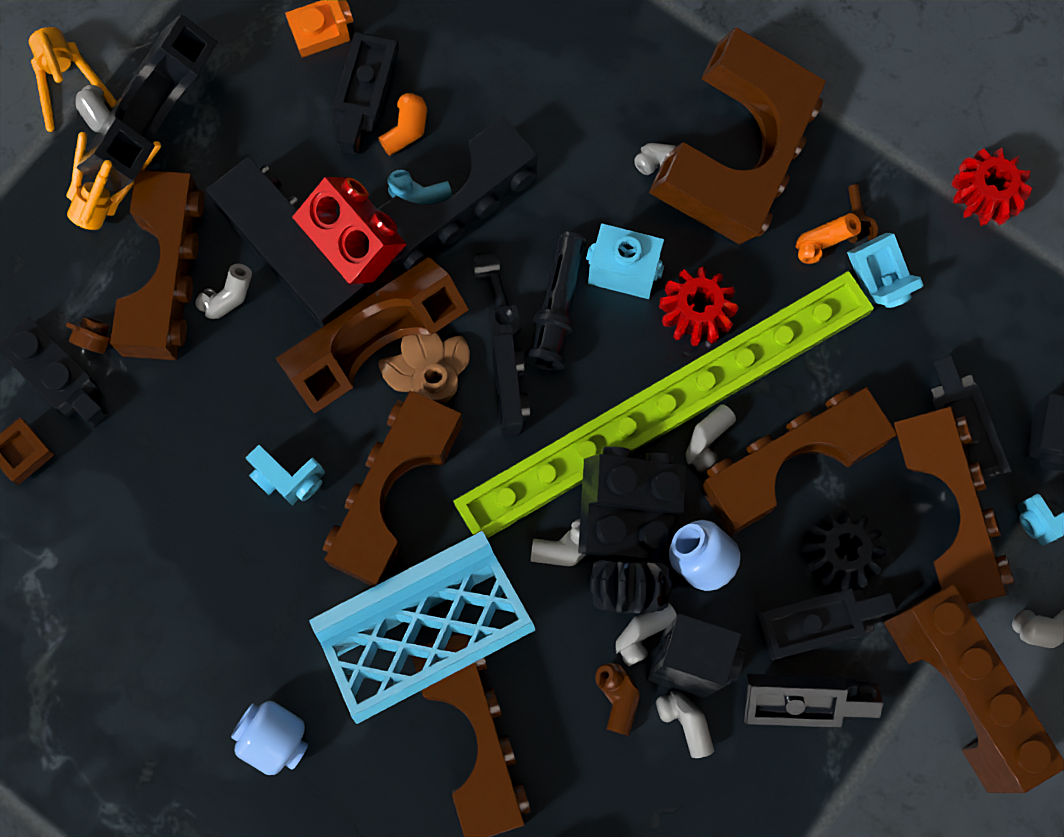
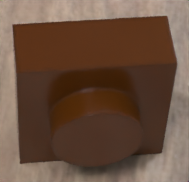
M21 417L0 433V469L16 485L22 483L55 455Z

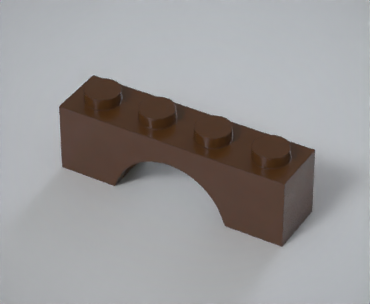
M140 170L134 180L130 213L141 229L158 238L160 259L154 275L145 286L133 294L116 300L110 344L122 357L177 360L178 347L185 345L187 323L185 319H182L184 303L191 301L193 293V280L188 275L190 260L197 258L199 249L198 234L194 230L196 217H202L204 212V193L202 190H199L190 173Z
M427 257L275 359L300 396L315 414L353 388L357 371L378 349L394 340L409 335L423 334L431 336L469 309L450 275L430 257Z
M867 387L854 395L849 389L842 391L825 403L828 410L814 418L810 412H806L786 425L788 433L773 440L770 434L766 435L746 448L749 453L748 456L736 463H733L730 457L726 458L706 471L709 478L705 480L701 490L729 536L770 514L777 506L775 497L776 475L780 466L787 460L801 454L818 453L830 456L849 468L887 446L897 436L896 431Z
M411 390L404 402L398 400L393 406L387 421V425L391 429L384 443L377 441L373 446L366 462V467H369L370 470L362 485L356 483L352 487L345 502V508L349 512L341 527L333 526L323 546V551L327 552L324 560L330 567L372 587L386 581L402 549L398 540L388 530L385 521V502L391 487L399 477L411 469L424 465H443L463 426L461 413Z
M947 407L894 422L907 469L940 478L952 490L959 505L960 526L957 537L951 547L934 561L941 590L954 584L966 604L1009 595L1007 585L1015 583L1007 555H997L993 537L1001 536L993 508L984 510L979 491L987 489V485L979 461L970 463L965 445L973 443V438L966 416L957 417L954 409Z
M457 634L450 636L444 650L456 653L466 648L469 643L468 635ZM431 642L422 646L432 648L435 642ZM411 656L416 673L422 671L427 659ZM485 658L421 690L426 700L445 702L460 709L468 717L476 733L478 754L474 769L466 782L452 794L464 837H491L524 826L522 815L531 812L523 784L520 783L513 786L507 766L516 764L508 735L498 737L493 718L502 716L494 688L484 690L479 671L487 669Z

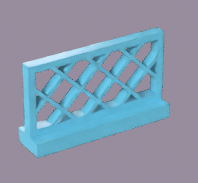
M483 531L309 620L316 637L322 645L351 717L356 724L536 630L494 555ZM495 576L496 582L490 596L470 592L474 585ZM503 592L507 599L501 598ZM446 600L453 601L446 619L427 615L430 608ZM465 603L484 607L477 625L457 621ZM496 609L514 612L519 619L502 629L488 627ZM403 622L410 623L402 641L383 638L386 631ZM422 626L440 629L432 648L414 644ZM452 632L472 636L466 648L456 653L444 650ZM359 645L366 646L357 665L340 661V655ZM378 649L396 652L388 671L370 668ZM408 655L426 658L427 661L422 671L412 676L400 674ZM346 674L352 675L351 678H350V680H348V677H347ZM364 678L382 682L376 695L358 703L356 694Z

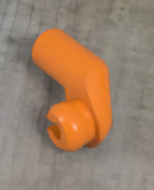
M406 93L399 98L397 107L400 108L398 126L378 137L382 147L389 156L423 136L428 110L422 97L413 93Z
M848 213L802 233L795 245L796 249H799V260L806 264L817 263L823 256V249L858 235L861 231L859 218L853 213Z

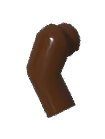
M605 663L597 669L595 681L613 705L606 729L629 736L640 699V691L624 667L617 663Z

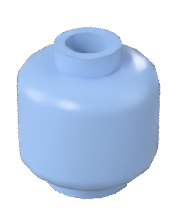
M698 520L683 526L676 532L670 544L669 560L672 568L693 587L700 590H717L726 585L735 576L740 565L741 554L737 543L715 523L710 521Z
M266 701L259 707L251 704L231 735V738L237 741L235 744L236 756L266 775H275L284 766L294 769L308 747V744L301 740L305 730L304 721L273 701Z

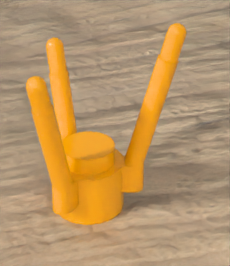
M45 27L35 31L30 36L29 46L34 55L31 64L36 73L42 113L47 131L53 132L55 125L46 72L52 74L57 83H61L63 81L62 73L70 67V61L75 62L92 85L101 88L104 92L102 96L105 98V102L112 109L117 103L114 96L81 56L76 43L66 42L60 29Z
M80 132L75 151L72 181L66 194L67 198L72 201L67 216L77 226L89 230H98L102 227L106 215H115L119 203L134 185V181L110 197V192L104 186L109 177L112 162L105 160L95 182H86L82 186L83 173L76 166L86 153L87 134ZM159 141L153 142L155 147L141 170L147 168L153 157L160 150L161 143Z

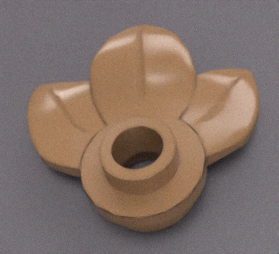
M436 332L431 336L415 334L402 338V354L379 360L380 373L387 384L394 390L400 392H409L411 390L439 404H445L451 400L457 391L458 375L469 364L470 350L466 340L461 335L451 337L442 342ZM442 378L438 383H428L431 379Z

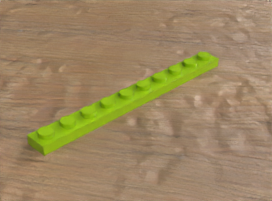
M848 271L453 501L454 505L472 535L483 531L488 539L583 482L584 459L602 454L603 447L628 448L631 455L866 317L873 311L874 307Z

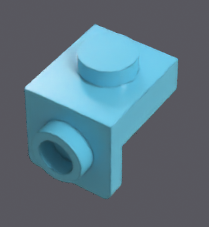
M884 233L847 252L860 287L872 303L885 305L887 308L895 307L909 301L912 298L911 293L924 286L921 277L909 274L894 233Z
M260 445L246 457L247 461L255 468L249 476L268 495L276 489L291 505H294L299 499L306 501L322 485L323 481L320 478L324 475L325 471L313 457L293 476L280 466Z
M1037 493L1017 505L1021 513L1019 519L1022 527L1031 538L1037 539L1041 546L1064 535V512L1054 517L1040 494Z

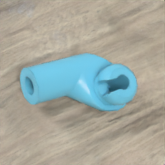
M396 170L388 177V193L392 198L397 195L417 204H435L453 196L448 181L424 188L413 181L410 173L405 170Z

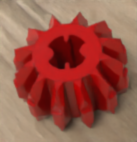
M1003 147L996 150L992 156L983 148L977 151L973 158L968 157L962 161L959 166V173L952 179L951 187L958 190L953 197V204H965L967 206L963 212L964 218L970 217L975 213L979 215L980 227L987 225L991 218L1000 226L1005 224L1010 216H1018L1025 208L1024 201L1031 195L1032 187L1026 184V181L1030 178L1031 170L1017 169L1020 156L1013 157L1009 161L1004 157Z
M703 266L698 268L696 278H693L685 269L680 271L679 282L668 281L664 289L668 296L661 297L659 302V308L667 312L662 318L663 326L677 325L673 335L675 340L683 338L685 333L691 334L690 342L693 347L698 346L702 334L711 344L717 342L719 337L718 331L728 333L733 325L730 317L735 316L738 311V305L729 301L735 294L734 286L720 288L723 275L717 273L712 280L707 279V272ZM693 301L702 302L704 312L694 311L695 304H693Z

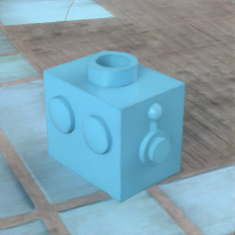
M601 223L597 241L589 247L586 257L590 264L588 284L649 299L653 282L657 281L658 278L661 279L665 265H662L660 255L664 239Z

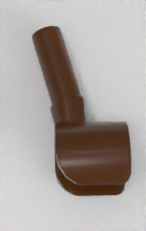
M853 184L848 187L852 213L859 218L861 226L867 230V238L870 241L877 236L878 226L874 219L865 215L860 187L858 184ZM855 235L847 240L854 244L857 242L858 236Z

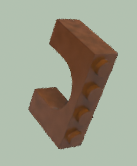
M735 27L718 42L701 80L742 103L755 117L762 136V150L756 166L752 170L731 169L682 142L666 154L649 193L740 245L755 236L760 237L770 225L773 213L769 210L774 199L782 194L789 182L790 175L786 173L791 160H794L800 154L806 143V137L803 133L807 124L817 116L822 107L823 100L819 97L826 81Z
M954 584L917 602L883 622L908 664L920 660L927 661L942 674L960 698L973 722L978 740L961 750L987 793H1026L1064 770L1063 757Z

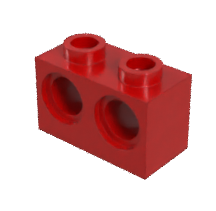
M324 177L292 218L349 285L373 283L407 243L396 232L398 227L394 220L384 212L378 211L368 199L369 193L360 182L351 177ZM337 204H339V206H340V215H339V218L337 217V214H336V206H337ZM366 235L369 240L368 252L366 251L364 245Z

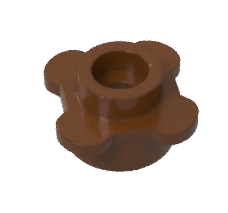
M85 316L82 317L81 323L67 321L65 326L73 329L69 342L84 349L105 354L108 343L111 341V334L107 333L110 327L108 324Z

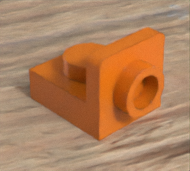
M320 0L285 13L302 58L350 41L347 24L354 21L347 0Z

